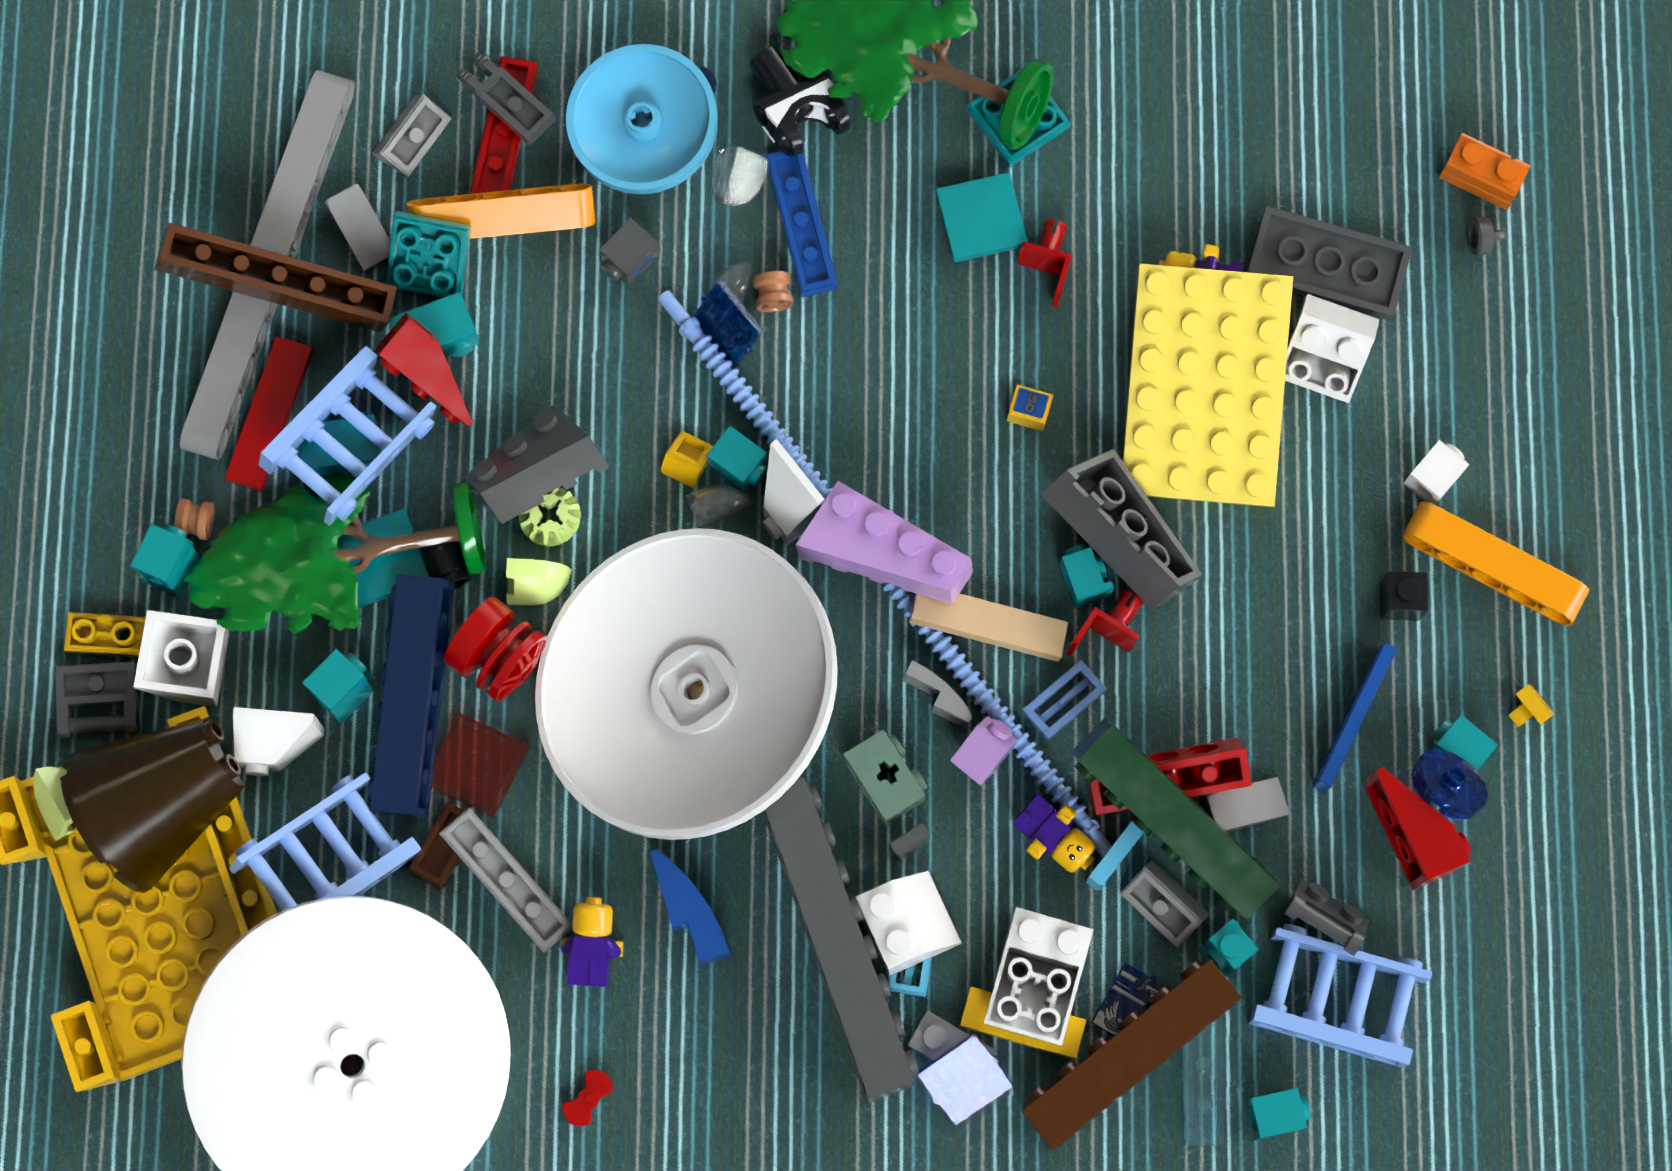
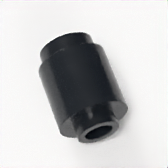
M458 541L422 547L420 549L431 577L443 578L455 583L454 589L465 585L471 580Z

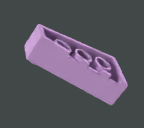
M837 481L796 543L799 558L802 560L829 565L832 569L845 573L847 571L869 577V580L882 584L885 582L904 588L905 591L949 604L954 603L973 573L970 557Z

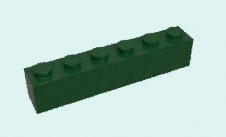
M1106 717L1073 749L1072 752L1079 761L1075 768L1091 783L1097 778L1107 788L1103 794L1119 810L1124 805L1127 806L1135 814L1131 819L1132 822L1144 834L1149 836L1154 832L1164 842L1159 847L1174 862L1177 863L1182 858L1191 867L1187 873L1203 889L1210 885L1219 893L1215 898L1216 901L1229 914L1233 915L1238 911L1247 920L1280 887L1277 880Z

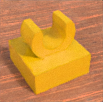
M1528 684L1516 693L1523 704L1508 716L1517 727H1520L1532 716L1541 725L1555 713L1533 686Z

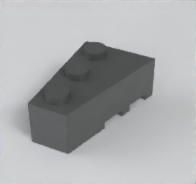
M552 405L546 411L538 414L534 421L519 433L507 439L504 445L488 458L477 463L473 470L463 478L466 482L470 483L471 489L483 506L503 524L545 502L543 495L562 485L567 490L577 485L575 478L594 468L600 473L609 468V465L589 435L556 406Z

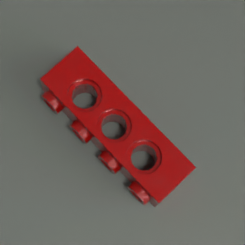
M1238 738L1146 755L1190 797L1252 786L1246 747ZM1097 778L1092 783L1086 779L1089 802L1096 815L1129 809L1124 805L1119 810L1103 794L1107 788Z

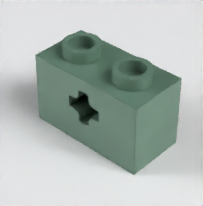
M883 729L845 752L842 761L882 824L886 826L923 803L926 796L923 790L927 788V785L916 768L909 770L902 757L906 755V752L895 735L888 737ZM884 767L887 772L893 770L896 772L893 779L894 783L890 784L886 779L881 782L878 780L881 768Z

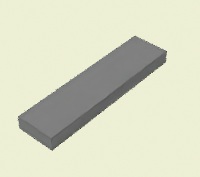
M470 807L439 833L543 953L549 950L572 929V923Z

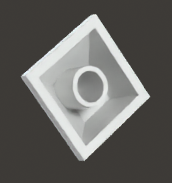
M776 439L770 443L763 505L764 517L766 519L762 523L773 539L777 540L781 537L785 544L789 545L804 533L825 499Z
M234 707V758L241 768H245V774L268 776L269 770L281 771L324 736L325 728L312 713Z

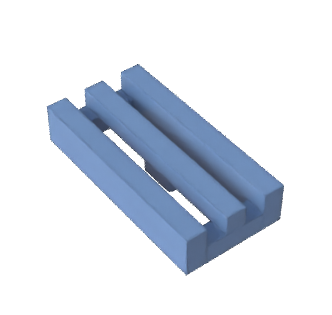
M1080 660L1022 710V713L1043 734L1042 736L1045 740L1049 741L1104 694L1107 688L1085 663ZM1079 673L1085 677L1040 717L1035 711ZM1090 684L1095 688L1050 728L1045 724Z

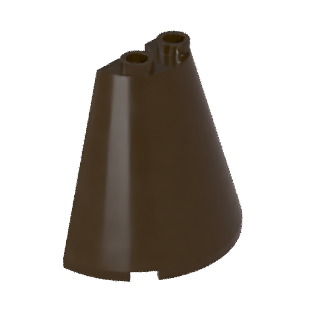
M211 717L79 750L66 757L62 763V767L65 770L67 769V774L60 778L62 793L69 814L80 836L100 864L105 861L108 864H112L118 870L114 873V878L134 891L145 893L152 889L244 788L239 777L241 774L240 766L232 755L227 754L224 756L220 747L224 734L218 723L211 719Z

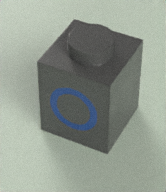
M632 218L599 249L602 262L600 267L615 282L621 279L627 286H630L660 255L659 243Z

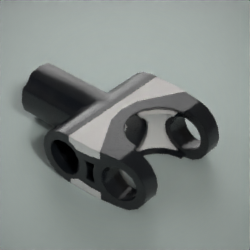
M772 46L763 49L751 60L749 64L751 70L767 91V94L753 101L755 116L769 138L786 156L795 157L803 152L802 139L797 131V125L807 120L820 122L828 129L831 128L837 135L850 129V120L845 104L841 98H830L827 89L833 86V83L824 72L815 78H807L805 76L798 78L793 69L786 65L779 49Z

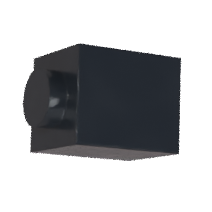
M1388 571L1380 581V620L1419 621L1428 611L1427 573Z

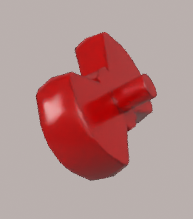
M587 1070L584 1073V1089L579 1093L578 1098L563 1103L561 1107L563 1115L569 1124L577 1127L590 1125L593 1109L598 1105L601 1098L611 1094L614 1090L612 1080L606 1072Z

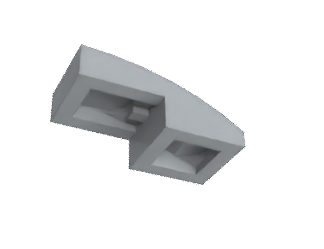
M912 660L905 673L904 682L937 698L932 713L967 729L971 722L972 714L963 700L939 676Z

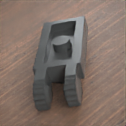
M477 52L472 59L475 65L489 78L481 84L464 68H461L456 73L457 78L468 90L475 94V97L531 146L556 121L554 113L501 66L498 68L486 56Z

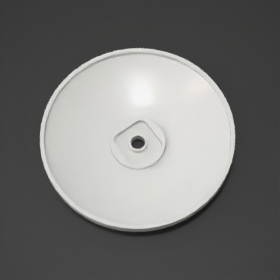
M696 528L665 532L640 540L617 552L594 569L577 586L555 618L547 636L546 646L540 656L536 676L535 707L539 735L545 754L564 787L590 812L618 828L649 838L677 840L705 837L740 825L768 808L796 782L818 750L827 730L835 701L838 667L835 641L826 612L806 579L789 562L772 549L740 534L716 529ZM696 681H702L704 684L702 695L695 700H689V687Z
M366 896L328 897L301 903L265 919L246 932L217 961L204 980L187 1020L182 1045V1085L187 1109L195 1131L205 1150L221 1171H463L483 1146L499 1116L509 1079L510 1037L506 1014L499 993L489 973L472 950L446 926L412 907L390 900ZM350 1054H357L363 1059V1066L360 1072L352 1076L343 1074L340 1068L343 1058Z

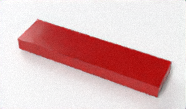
M500 56L498 68L501 66L532 94L538 71V63ZM489 109L469 194L511 190L522 139Z
M275 337L225 475V479L228 482L264 492L269 474L258 465L260 454L288 425L314 352L312 347L281 337Z

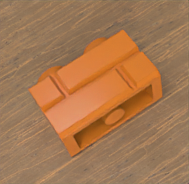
M1462 133L1439 178L1507 211L1515 199L1531 165L1519 159L1513 160L1510 155Z

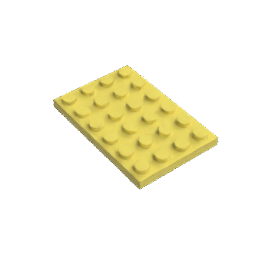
M1152 264L1138 265L1122 461L1147 497L1275 507L1293 276Z

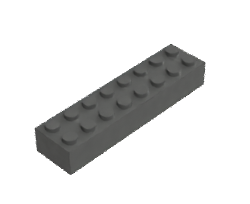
M805 777L797 779L777 801L762 811L863 1095L868 1104L912 1088L915 1083L914 1077L918 1076L919 1069L912 1050L905 1052L903 1050L900 1039L904 1038L905 1031L898 1012L890 1013L886 1001L890 1000L891 992L884 973L876 975L872 963L876 962L877 954L870 935L862 937L859 926L863 925L862 920L864 919L856 897L849 899L845 889L849 888V876L843 860L835 861L832 851L836 850L834 846L836 841L829 822L821 824L819 814H822L821 807L823 806L815 784L808 787Z

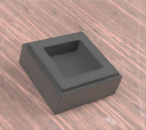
M922 822L891 842L888 850L895 861H900L928 843L930 833Z

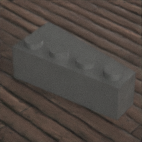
M1114 449L1066 470L1041 493L1044 499L1151 609L1174 599L1202 576Z

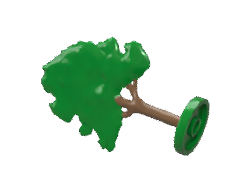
M794 0L785 2L786 12L775 21L779 33L782 36L790 37L797 44L796 47L790 50L782 49L780 51L786 65L807 78H815L823 71L829 69L833 72V79L836 84L827 89L830 98L849 97L855 90L863 104L858 109L864 118L870 117L875 123L882 122L889 117V111L910 90L909 86L913 82L926 83L930 80H940L1003 105L998 131L1000 142L1018 150L1034 134L1041 122L1051 95L1054 79L1053 67L1038 59L1027 63L1018 74L1010 90L963 72L948 61L946 56L952 38H959L977 27V14L969 0H941V6L939 7L934 6L931 0ZM929 46L934 51L937 59L936 63L921 59L917 56V51L922 47ZM915 70H919L923 72L924 75H915L913 74V72Z
M344 473L330 474L325 480L342 494L355 478L349 477ZM462 482L453 485L452 496L456 519L455 524L391 537L371 536L365 532L361 525L358 514L362 512L366 499L370 495L368 486L355 499L358 504L352 513L343 521L338 517L328 526L324 522V517L330 505L323 498L312 496L303 486L293 485L280 499L273 501L271 507L259 506L250 513L237 516L235 522L228 525L221 531L218 538L211 541V548L202 556L199 563L193 567L190 574L184 577V582H189L191 585L189 601L202 609H208L213 606L226 608L227 611L224 617L217 620V625L231 632L264 629L267 627L271 611H279L283 616L290 618L287 629L295 634L312 623V614L329 620L330 622L327 627H332L339 631H342L344 628L355 629L361 619V615L358 613L359 581L356 579V574L368 567L370 561L374 558L405 550L460 541L469 574L474 575L486 572L482 532L470 483ZM342 535H350L362 542V546L340 549L337 546L338 538ZM360 560V563L355 566H349L350 561Z

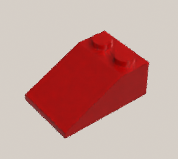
M1382 767L1375 770L1362 783L1412 891L1448 876L1471 862L1468 854H1471V848L1466 836L1462 832L1457 833L1454 824Z

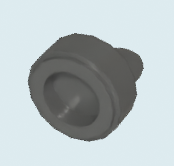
M1488 217L1472 218L1468 224V245L1474 255L1491 254L1494 241L1504 240L1508 235L1505 230H1494L1492 222Z

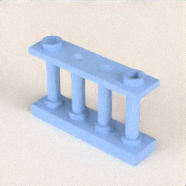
M367 346L328 383L260 454L258 465L269 475L278 467L282 469L287 467L330 505L324 517V522L328 526L338 517L342 521L345 520L358 504L355 499L415 436L421 440L435 424L432 420L436 409L435 404L430 401L418 413L375 376L377 372L374 370L378 355ZM357 386L360 389L364 387L408 424L394 440L350 403L351 398L348 395ZM331 412L335 416L340 414L382 450L368 467L323 429L325 425L322 422ZM305 439L309 443L314 441L356 477L342 494L297 456L299 452L296 448Z
M365 772L355 780L351 775L340 780L331 788L333 791L332 795L258 843L253 838L243 844L234 852L237 858L229 869L235 874L249 865L278 907L283 911L296 906L297 903L262 856L280 843L316 891L314 895L316 900L328 897L360 896L411 861L422 849L413 837L402 844L397 839L393 841L374 813L370 811V808L358 793L370 780V777ZM343 801L346 802L380 849L378 855L381 858L370 866L366 860L362 862L327 815L328 811ZM312 822L349 871L346 873L349 880L339 887L334 882L329 883L295 836V833Z
M1284 924L1283 929L1277 927L1271 932L1270 940L1283 943L1269 1001H1264L1263 1006L1257 1004L1252 1008L1248 1024L1400 1068L1410 1065L1413 1049L1404 1047V1040L1400 1038L1414 981L1422 984L1429 981L1432 971L1422 969V962L1405 957H1399L1397 962L1359 950L1353 956L1343 950L1344 946L1306 936V929L1291 924ZM1299 948L1322 954L1308 1010L1303 1012L1302 1017L1286 1013L1288 1007L1284 1005ZM1337 959L1360 965L1346 1023L1341 1024V1028L1325 1024L1326 1018L1323 1017ZM1376 970L1399 977L1385 1034H1380L1379 1039L1364 1035L1365 1029L1362 1028Z

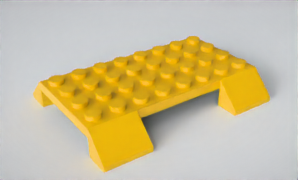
M202 706L167 719L169 727L208 718L209 715L206 707ZM12 776L0 781V864L6 865L47 857L95 1003L87 1001L50 1015L75 1092L122 1082L181 1060L187 1020L204 980L217 961L238 939L265 919L277 914L272 897L249 865L235 874L229 869L237 858L234 852L252 839L237 796L152 889L141 893L128 888L114 878V873L118 870L112 864H108L107 861L100 864L85 844L74 823L71 824L74 832L55 840L38 808L34 794L33 777L21 781L17 777Z

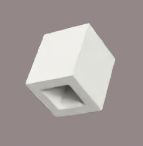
M1439 440L1410 473L1403 484L1425 502L1436 505L1469 464L1464 460L1465 457L1458 448L1451 444L1445 445Z

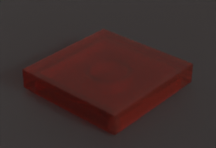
M458 713L435 759L431 787L496 818L530 750V746Z

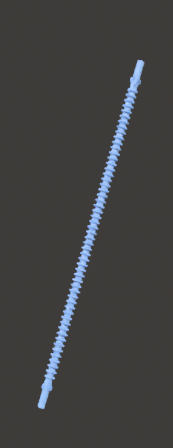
M670 290L662 293L658 301L680 327L678 332L681 336L692 342L694 345L692 350L701 353L699 359L707 360L706 368L714 369L713 377H720L719 384L727 386L726 393L734 394L733 402H740V411L746 410L748 412L746 418L755 421L753 427L761 428L760 436L768 437L767 445H770V443L777 439L826 500L833 489L826 488L827 480H820V472L812 470L814 464L811 462L806 463L807 455H800V446H793L791 444L793 438L785 436L786 429L778 428L779 420H772L773 413L764 410L766 404L758 403L759 395L751 394L752 386H745L746 379L737 376L739 370L731 369L732 361H725V352H718L719 345L716 343L711 344L712 336L703 333L698 319L690 317ZM884 582L883 591H890L892 593L890 599L898 600L897 608H904L906 611L904 617H910L915 593H910L902 587ZM917 625L919 627L918 634H924L927 637L925 643L933 644L932 652L940 653L939 661L945 660L947 662L946 670L952 669L954 671L953 678H959L962 681L960 687L968 688L967 696L973 695L975 697L974 705L980 704L982 706L981 714L987 713L991 719L999 720L1010 728L1012 736L1018 740L1012 750L1016 749L1018 752L1016 758H1023L1025 760L1023 767L1029 766L1032 769L1030 775L1038 776L1037 784H1044L1046 787L1044 793H1051L1053 795L1052 803L1058 802L1060 808L1067 804L1076 812V816L1073 818L1076 828L1095 843V850L1103 859L1112 845L1099 830L1101 827L1099 822L1092 819L1084 811L1086 805H1079L1077 803L1079 796H1072L1070 794L1071 786L1065 787L1063 785L1065 779L1063 777L1058 778L1055 775L1057 769L1049 768L1050 760L1044 761L1042 759L1043 751L1037 752L1034 748L1036 742L1030 743L1027 740L1029 734H1023L1020 731L1022 728L1021 724H1014L1015 716L1007 715L1008 707H1001L999 705L1001 699L992 696L994 690L985 687L987 681L979 680L980 672H973L971 670L973 663H966L964 661L966 655L957 652L959 648L957 644L951 645L952 637H945L942 631Z

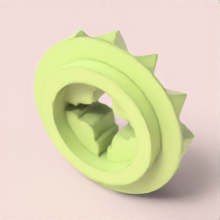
M558 487L543 495L545 502L539 505L549 510L553 506L556 507L558 505L556 515L562 525L552 520L541 524L543 515L538 505L519 515L522 531L531 541L539 545L556 546L568 541L576 533L580 524L581 512L578 502L570 491Z

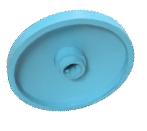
M635 44L620 47L604 54L589 65L581 74L568 100L566 128L571 147L584 169L597 181L614 190L625 193L651 194L679 185L701 167L716 139L718 110L708 80L691 60L679 52L663 46Z

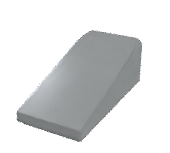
M354 184L325 201L328 211L364 272L389 259L390 239L359 184Z
M1278 777L1254 782L1249 787L1208 794L1203 798L1207 814L1227 833L1290 814Z

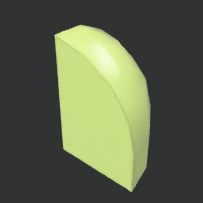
M507 558L506 578H509L508 592L506 594L507 604L533 606L550 602L558 597L568 585L572 569L566 565L546 560Z
M51 766L36 768L33 784L37 805L45 823L55 840L74 832L71 826L73 821L63 797L60 778L67 774V770Z

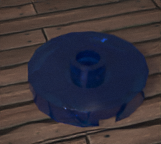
M1441 749L1428 750L1418 758L1412 768V781L1418 794L1428 805L1432 801L1439 806L1438 812L1440 814L1457 820L1471 819L1486 805L1488 792L1485 782L1474 767L1456 754Z

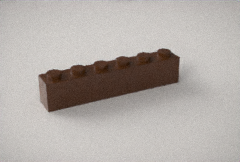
M172 223L168 224L163 233L154 270L381 332L389 323L397 287Z
M1211 959L1204 965L1199 960L1194 962L1180 974L1184 979L1182 983L1173 990L1168 985L1163 987L1149 999L1153 1005L1142 1015L1137 1010L1132 1012L1118 1024L1122 1031L1110 1041L1105 1035L1098 1039L1086 1050L1090 1057L1080 1065H1077L1074 1060L1071 1061L1055 1075L1059 1082L1047 1091L1043 1086H1040L1023 1100L1027 1107L1022 1110V1113L1052 1151L1057 1149L1241 1000L1240 994Z

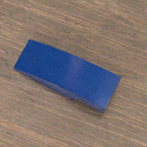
M658 849L650 851L673 932L689 928L700 966L730 957V951L721 927L710 906L694 883L674 862Z

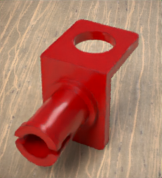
M1047 219L1043 223L1038 245L1022 242L1017 263L1025 267L1060 276L1052 304L1053 308H1058L1072 255L1060 252L1064 235L1067 232L1066 224L1058 221L1056 231L1053 234L1052 228L1055 219Z
M1122 590L1108 615L1095 607L1072 641L1066 654L1070 657L1073 655L1089 629L1097 632L1123 650L1130 652L1139 635L1128 628V625L1137 611L1143 606V600L1136 594L1131 604L1126 606L1133 592Z

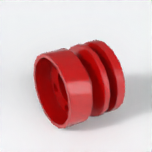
M490 597L480 604L459 628L446 649L443 660L464 678L471 676L479 668H482L476 681L477 688L482 691L490 687L489 697L495 702H500L511 694L515 688L519 687L530 675L548 639L539 630L530 635L532 626L527 621L520 623L510 631L515 618L514 611L496 597Z

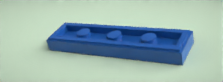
M781 150L766 153L765 160L801 298L838 289V282L804 153L802 152L795 157H788Z
M1384 643L1376 650L1312 783L1314 788L1326 793L1332 787L1398 648Z

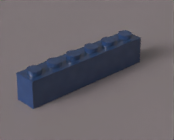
M397 575L396 585H393L391 589L392 623L388 625L385 636L386 645L389 647L387 663H384L381 670V682L384 686L383 701L379 703L376 712L377 723L380 727L378 741L374 743L372 748V761L375 764L374 778L370 781L367 790L370 811L425 818H428L446 666L443 658L448 648L455 583L443 578Z

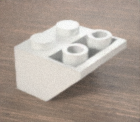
M1307 294L1288 343L1285 381L1349 403L1374 343L1380 319Z

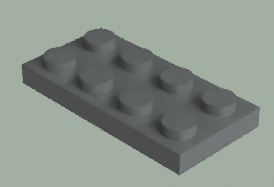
M1266 206L1247 272L1293 276L1292 293L1305 297L1309 294L1357 312L1392 321L1413 247Z

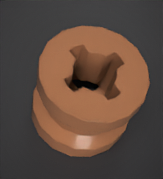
M770 271L756 275L753 278V287L758 291L759 296L756 299V310L760 312H779L789 309L794 305L793 295L788 293V286L791 284L788 272Z
M181 498L177 505L174 526L186 532L187 535H196L199 540L208 541L214 524L213 502L204 501L201 504H193L190 499Z

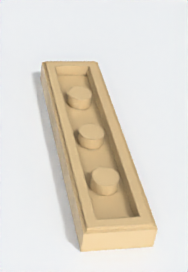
M960 593L953 604L915 594L909 619L911 624L1057 662L1062 658L1068 622Z

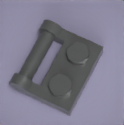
M136 662L56 667L58 737L72 738L74 733L125 730L126 734L139 733L138 689L133 687L137 669ZM124 704V715L72 718L71 707Z
M1302 879L1294 889L1284 912L1285 915L1293 920L1298 917L1344 945L1343 950L1353 956L1358 952L1366 938L1365 933L1370 921L1364 917L1363 912L1357 907L1348 903H1340L1330 897L1329 892L1321 885L1307 883Z

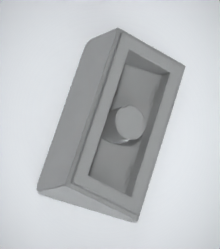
M424 94L415 95L372 154L402 175L409 177L452 118Z
M1153 860L1120 892L1176 948L1209 916V913Z

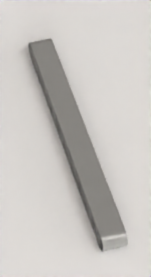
M316 70L313 74L250 246L295 258L353 99L355 82L353 80ZM237 292L232 293L180 437V449L216 460L222 457L278 304Z

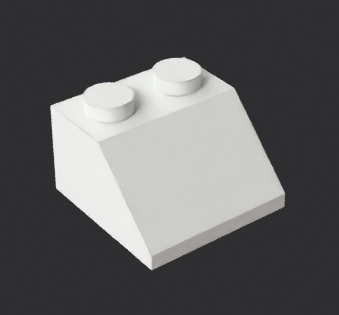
M147 610L133 685L134 689L177 702L217 707L230 631L217 625V620Z
M929 871L891 880L856 896L863 915V921L889 976L961 944V940Z

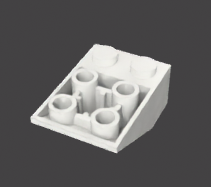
M1016 907L1006 936L984 1024L1062 1046L1094 929Z

